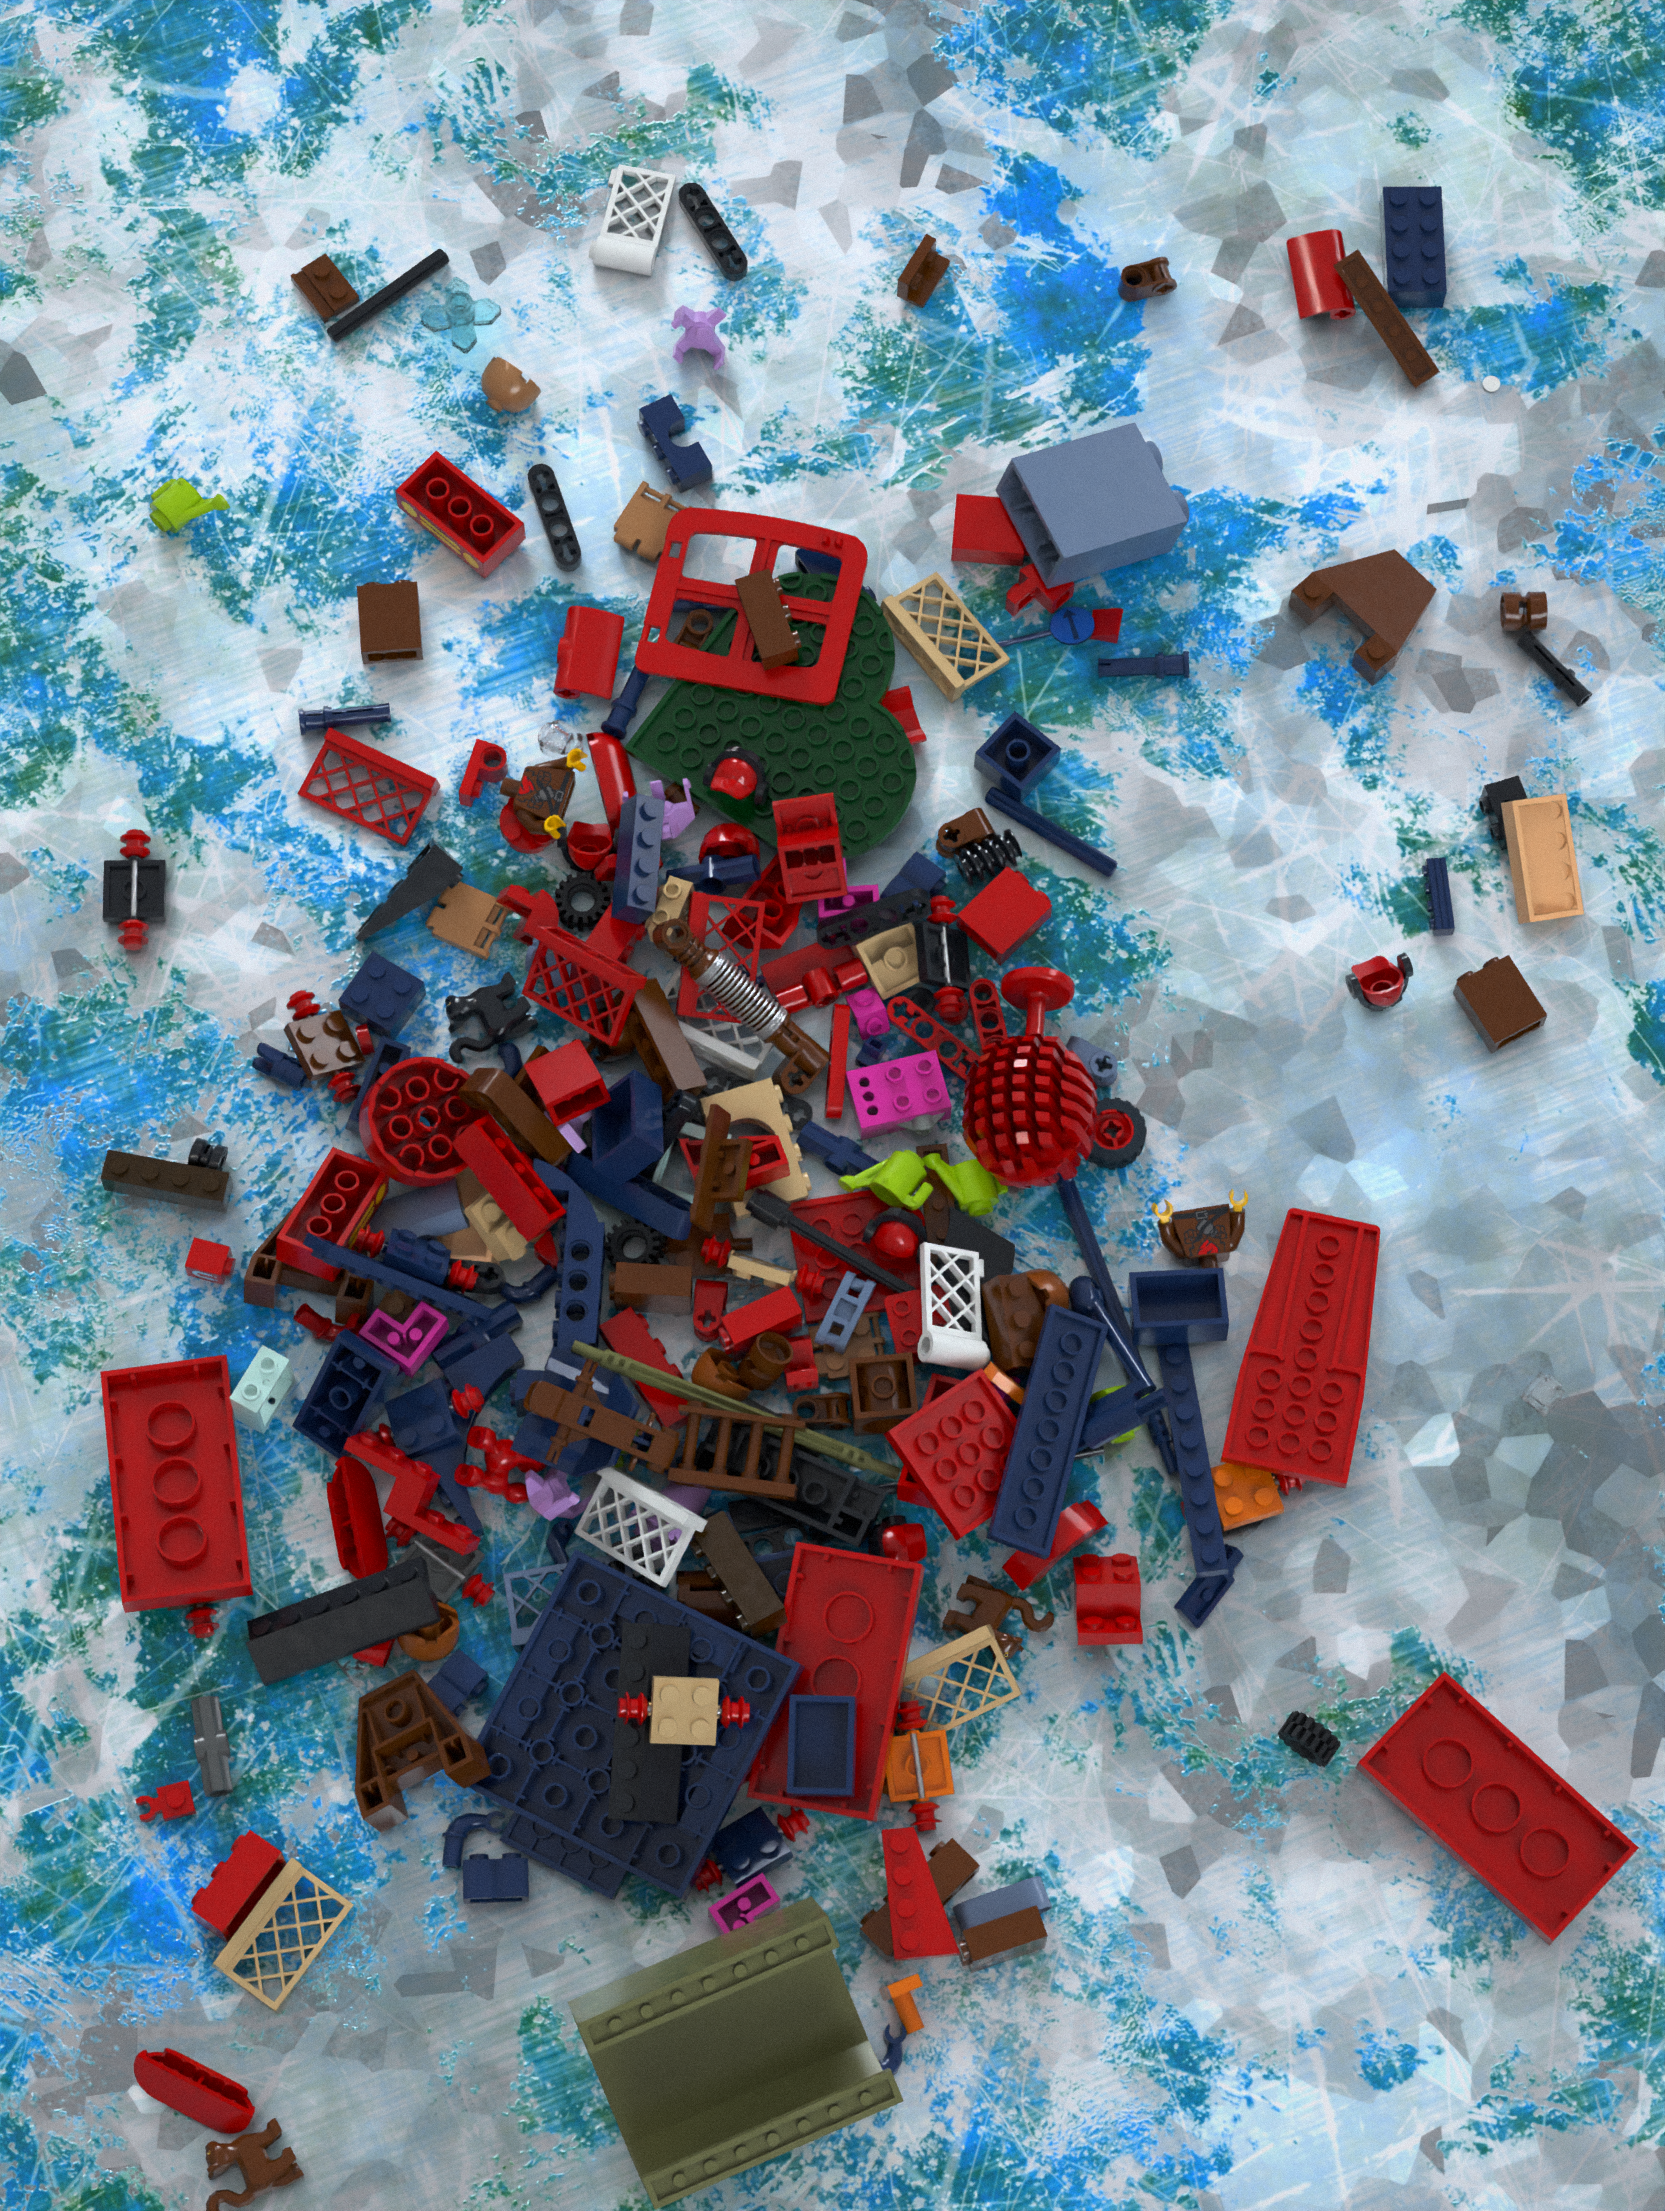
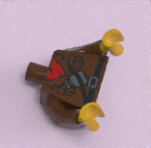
M572 749L566 757L525 767L521 781L504 777L500 794L515 798L513 803L514 814L530 834L551 835L554 839L560 838L561 834L557 830L559 827L567 826L563 820L576 784L575 772L572 770L575 768L579 772H583L586 769V765L580 760L587 758L588 755L580 749Z
M1233 1189L1229 1191L1228 1196L1233 1205L1232 1208H1230L1229 1204L1173 1212L1172 1204L1164 1199L1166 1210L1158 1213L1157 1204L1153 1203L1151 1210L1160 1219L1157 1224L1163 1246L1176 1259L1182 1260L1185 1267L1200 1266V1269L1219 1268L1218 1263L1228 1261L1230 1253L1238 1248L1245 1231V1209L1242 1207L1248 1203L1246 1190L1244 1189V1197L1240 1201L1233 1199Z

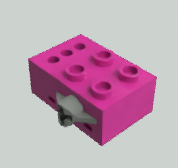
M936 1050L846 1071L845 1086L860 1140L906 1129L913 1131L921 1137H925L930 1134L939 1121L951 1119L952 1106Z

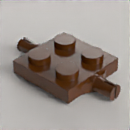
M716 1213L713 1215L711 1231H702L692 1224L686 1240H677L666 1236L665 1248H662V1251L669 1265L692 1266L693 1279L732 1277V1268L727 1267L729 1260L721 1268H718L717 1261L712 1259L707 1264H704L705 1257L700 1256L706 1238L711 1239L713 1234H716L717 1242L723 1243L728 1238L732 1246L731 1250L742 1251L753 1250L752 1237L734 1239L730 1230L729 1213Z

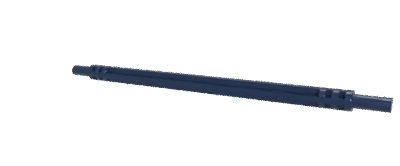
M1057 1173L1059 1179L1056 1182V1186L1089 1274L1102 1289L1104 1308L1145 1369L1137 1345L1133 1346L1131 1329L1074 1178L1064 1180L1061 1174ZM1127 1372V1375H1128L1129 1380H1130V1383H1131V1382H1133V1379L1131 1378V1376H1130L1129 1373ZM1160 1409L1149 1415L1146 1425L1154 1447L1159 1448L1168 1475L1171 1476L1177 1474L1178 1470L1175 1455L1170 1444L1172 1438Z

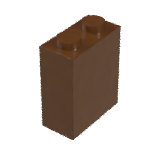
M397 580L390 584L368 582L363 586H357L363 664L423 660L417 581Z
M1509 955L1501 959L1494 957L1483 965V969L1475 973L1468 971L1456 980L1457 983L1453 995L1491 1054L1544 1026L1547 1013Z
M616 1262V1272H610L609 1300H615L616 1311H624L631 1306L634 1312L691 1315L692 1266Z
M1037 1905L962 1930L961 1941L958 1942L959 1959L962 1966L968 1965L970 1972L974 1973L1044 1949L1048 1935Z

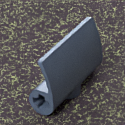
M456 1177L440 1185L421 1187L382 1201L370 1221L371 1232L377 1234L382 1229L385 1234V1241L388 1242L392 1228L397 1230L406 1229L415 1233L418 1238L429 1242L432 1240L438 1241L437 1236H446L469 1228V1219L463 1212L465 1207L459 1199ZM380 1251L379 1256L383 1258L384 1254Z

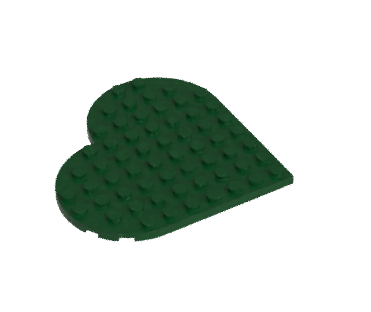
M802 571L778 575L783 595L822 602H831L833 600L839 578L836 575L821 572V575L803 574ZM861 589L836 697L831 704L820 706L676 679L624 747L627 754L670 782L681 786L683 790L682 779L687 778L691 784V788H689L691 796L731 822L750 829L757 839L778 851L777 829L772 801L833 792L843 858L849 860L873 850L894 833L907 815L916 788L917 771L912 745L899 721L881 705L890 688L895 669V646L892 631L883 615L882 609L863 589ZM730 608L699 651L725 657L729 655L738 620V612L735 609ZM793 619L788 624L791 631L797 630L802 647L797 649L799 660L784 664V666L813 667L819 660L826 626ZM755 645L752 661L762 663ZM730 746H739L742 749L751 750L757 754L765 770L766 781L770 782L769 793L763 806L754 803L755 790L740 800L727 793L711 790L709 787L703 786L702 781L707 765L710 762H714L717 756Z

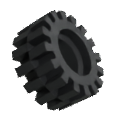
M576 872L577 877L573 878L570 874L566 876V882L562 880L559 883V889L556 888L555 903L558 908L560 921L563 924L568 923L569 929L573 930L574 927H578V932H584L583 927H588L589 931H591L610 905V894L606 883L602 884V881L597 882L596 878L592 877V873L587 872L586 876H582V872ZM579 892H586L593 896L595 902L591 909L583 912L577 911L571 905L572 897Z
M630 1217V1222H627L626 1219L620 1220L622 1225L619 1227L616 1224L611 1227L614 1232L612 1234L607 1233L606 1238L608 1242H604V1248L607 1250L605 1254L615 1269L616 1262L661 1264L658 1259L664 1257L662 1248L665 1247L664 1242L661 1240L662 1237L657 1230L638 1221L634 1217ZM639 1237L645 1240L646 1248L642 1255L637 1258H629L624 1255L623 1248L629 1239Z
M1298 1711L1291 1713L1278 1732L1279 1738L1287 1746H1290L1292 1751L1298 1752L1299 1756L1307 1758L1309 1762L1315 1763L1320 1767L1321 1765L1323 1767L1327 1766L1341 1744L1338 1738L1331 1734L1332 1732L1329 1729L1323 1727V1724L1315 1722L1314 1718L1310 1716L1308 1718L1306 1714L1299 1713Z

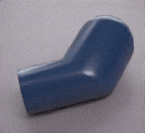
M502 1043L498 1047L497 1054L503 1059L505 1065L503 1071L514 1080L523 1067L520 1051L513 1043Z
M561 1521L555 1524L546 1540V1547L555 1565L568 1563L570 1560L565 1547L574 1532V1528L569 1521Z

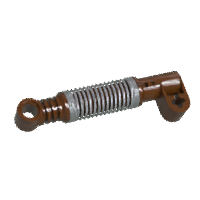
M674 918L659 923L652 935L655 946L663 952H668L672 957L677 956L676 960L678 962L682 961L681 965L684 967L688 966L687 970L690 972V978L698 986L704 988V991H708L712 998H717V1002H721V1006H725L726 1010L729 1009V1013H733V1016L737 1017V1020H741L745 1027H749V1030L753 1031V1034L758 1036L760 1040L764 1043H771L786 1056L772 1075L773 1085L779 1084L781 1092L785 1095L803 1093L828 1063L831 1055L791 1020V1014L783 1006L778 1007L779 1003H774V999H770V995L766 996V992H762V988H758L757 984L754 985V981H750V977H746V974H741L742 970L737 971L738 967H733L734 963H729L730 961L726 959V956H723L717 949L705 947L702 941L699 942L698 937H693L694 934L685 921ZM668 928H672L676 932L677 939L675 943L670 942L667 938ZM792 1063H794V1064H795L797 1067H799L806 1075L800 1074V1075H795V1076H793L792 1079H791V1082H792L794 1085H789L788 1083L790 1082V1078H789V1076H787V1075L794 1074V1073L798 1072V1070H799L798 1068H796V1067L792 1064Z

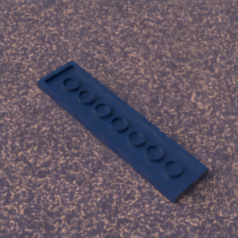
M1050 1304L1047 1307L989 1525L987 1539L1043 1560L1049 1557L1109 1325L1055 1304Z

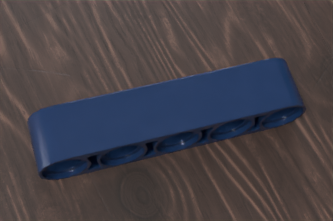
M587 1146L579 1153L573 1148L568 1156L563 1173L568 1175L579 1187L670 1238L677 1240H686L693 1224L690 1222L689 1213L692 1203L640 1174L619 1186L593 1169L591 1147Z

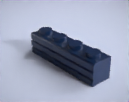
M1427 858L1425 865H1422V875L1426 877L1427 882L1424 883L1425 895L1428 894L1429 897L1427 912H1431L1429 928L1433 930L1434 936L1453 935L1455 925L1446 858Z

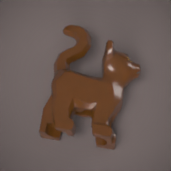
M969 1574L966 1583L961 1584L956 1594V1599L963 1603L968 1600L976 1604L972 1615L948 1610L942 1622V1630L948 1634L957 1630L966 1635L984 1625L990 1624L1007 1661L1012 1659L1017 1651L1022 1652L1024 1650L1020 1645L1023 1642L1021 1637L999 1632L1001 1625L1013 1609L1019 1610L1024 1625L1030 1631L1038 1633L1047 1631L1053 1625L1054 1614L1049 1611L1041 1620H1037L1034 1617L1032 1605L1027 1600L1012 1596L1002 1589H995L987 1581ZM991 1645L985 1648L989 1649L995 1662L996 1656Z
M276 2118L270 2120L267 2123V2129L262 2132L243 2134L231 2143L211 2141L205 2146V2159L208 2165L206 2170L209 2172L208 2177L210 2180L224 2174L233 2164H237L246 2185V2189L242 2194L228 2189L216 2190L209 2196L206 2202V2211H220L219 2205L223 2202L237 2208L247 2206L256 2198L262 2197L272 2190L288 2187L304 2178V2174L297 2162L294 2163L297 2158L291 2147L283 2149L281 2157L275 2160H271L266 2152V2149L282 2136V2129Z

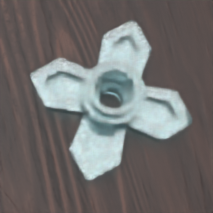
M454 277L445 287V305H430L420 316L421 324L433 333L452 329V346L467 354L477 343L474 326L492 325L501 315V307L489 298L474 301L470 296L469 284L458 277Z

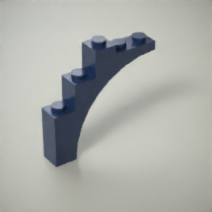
M506 1331L442 1370L450 1399L454 1389L463 1393L465 1392V1384L469 1383L473 1388L478 1387L484 1398V1404L481 1405L483 1409L488 1399L503 1382L515 1374L517 1369L523 1368L525 1363L522 1353ZM471 1409L467 1419L455 1413L461 1434L460 1438L422 1454L413 1461L427 1463L432 1467V1471L441 1475L435 1492L441 1490L437 1493L440 1501L446 1509L452 1507L457 1515L454 1519L455 1524L467 1526L472 1530V1534L481 1537L484 1535L483 1526L471 1504L467 1487L458 1484L454 1479L457 1466L466 1463L467 1435L475 1425L476 1419L480 1414Z

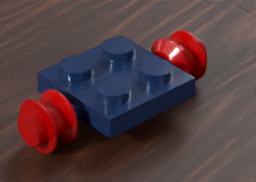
M368 1224L366 1230L359 1229L353 1246L359 1247L358 1253L366 1250L370 1252L371 1258H375L381 1251L384 1254L383 1264L438 1285H442L444 1278L447 1277L448 1289H451L454 1285L460 1286L462 1294L465 1293L466 1289L472 1291L478 1273L473 1271L475 1265H472L469 1269L463 1268L461 1260L453 1263L451 1269H449L450 1265L448 1263L451 1250L438 1241L432 1240L428 1242L418 1238L415 1233L406 1229L397 1230L392 1228L387 1242L385 1241V1234L382 1229L375 1234L370 1231V1225Z
M437 1378L385 1402L391 1427L385 1423H380L379 1431L375 1432L369 1428L366 1432L377 1436L379 1442L388 1447H396L397 1445V1448L406 1453V1457L414 1459L460 1438L461 1434L455 1413L465 1419L469 1418V1410L471 1409L480 1413L482 1411L481 1405L484 1404V1398L478 1387L473 1388L472 1385L467 1383L465 1384V1392L460 1393L457 1389H454L450 1400L445 1381Z
M761 1806L719 1830L714 1839L716 1843L711 1850L717 1859L716 1864L707 1858L694 1884L698 1892L704 1889L709 1894V1886L713 1883L721 1887L723 1873L728 1875L736 1889H738L759 1874L763 1873L765 1875L794 1858L783 1837L796 1842V1833L801 1831L806 1835L808 1834L806 1827L810 1826V1822L803 1810L800 1808L796 1811L793 1807H790V1815L784 1817L778 1814L777 1825L774 1826Z

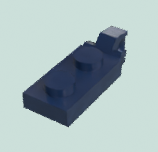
M1228 1544L1224 1545L1228 1563V1574L1195 1578L1173 1607L1191 1627L1197 1629L1202 1625L1235 1581L1233 1578L1234 1569L1244 1557L1237 1547Z

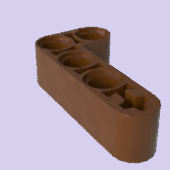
M476 1068L458 1090V1096L469 1107L476 1110H487L533 1162L535 1158L559 1168L572 1152L573 1148L565 1137L518 1084L503 1070L498 1068Z

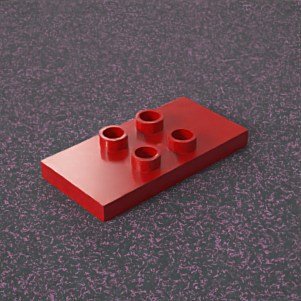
M227 1355L100 1372L121 1599L125 1613L253 1595L235 1417L229 1399L232 1395Z
M796 1542L784 1602L788 1622L779 1627L775 1651L805 1666L791 1695L855 1696L857 1698L855 1797L789 1796L787 1794L790 1698L776 1725H772L753 1762L746 1797L877 1822L925 1572L923 1564Z
M1445 1671L1366 1753L1356 1766L1359 1772L1549 1946L1639 1848Z

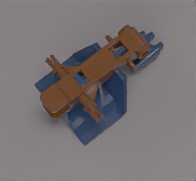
M553 1346L540 1381H533L530 1384L523 1400V1407L527 1410V1413L516 1433L510 1450L574 1477H580L615 1466L621 1451L631 1454L628 1471L632 1472L635 1465L639 1464L653 1472L668 1477L669 1467L677 1468L676 1458L683 1454L684 1442L678 1439L680 1433L662 1426L661 1431L652 1428L656 1417L655 1412L650 1413L646 1425L636 1421L635 1417L640 1405L620 1374L598 1366L599 1363L591 1359H582Z

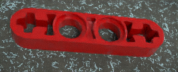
M898 996L890 1000L886 1009L890 1023L926 1052L936 1050L939 1063L961 1081L966 1083L968 1080L965 1074L967 1068L961 1062L958 1067H955L953 1064L959 1060L962 1052L966 1054L963 1061L970 1066L974 1061L978 1064L979 1069L982 1068L979 1065V1055L910 999ZM905 1005L907 1007L905 1013L910 1018H913L914 1013L919 1016L913 1021L910 1029L905 1026L909 1022L907 1018L903 1015H900L898 1018L894 1016L895 1009L893 1006L901 1007ZM919 1023H928L933 1029L932 1036L926 1039L918 1037L915 1032L916 1026ZM945 1042L953 1043L957 1049L956 1055L952 1058L943 1057L939 1051L941 1044Z
M836 1003L833 1005L829 1043V1054L831 1057L828 1061L824 1117L840 1120L844 1102L850 1005Z

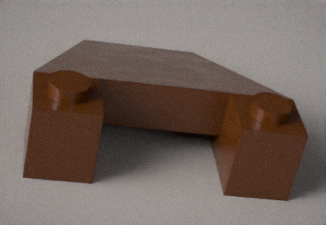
M1393 549L1312 572L1291 590L1288 606L1308 625L1312 624L1333 604L1370 638L1355 651L1352 667L1373 686L1396 665L1437 589Z
M296 1203L252 1255L244 1277V1303L274 1309L281 1287L285 1285L336 1296V1323L346 1324L349 1316L354 1313L360 1314L358 1323H366L374 1305V1280L364 1279L342 1268L334 1282H330L276 1260V1237L296 1207ZM355 1246L353 1251L357 1252L359 1247ZM363 1250L360 1252L361 1254L370 1257L369 1251Z
M412 1669L359 1698L355 1795L363 1820L379 1832L383 1833L409 1819L401 1791L444 1769L445 1774L464 1789L492 1774L484 1747L416 1670Z

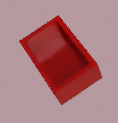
M251 1830L248 1831L246 1836L241 1834L235 1840L230 1849L233 1852L226 1862H219L211 1874L213 1878L206 1889L200 1888L191 1901L193 1905L191 1911L196 1921L227 1944L286 1865L282 1852Z

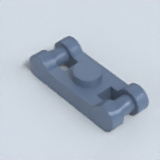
M851 1271L846 1272L814 1340L819 1345L827 1344L834 1347V1351L842 1355L849 1345L850 1339L877 1284L869 1279L863 1281L856 1278L857 1274ZM850 1289L860 1292V1295L856 1298L849 1295L848 1292ZM833 1325L843 1329L840 1336L830 1332Z

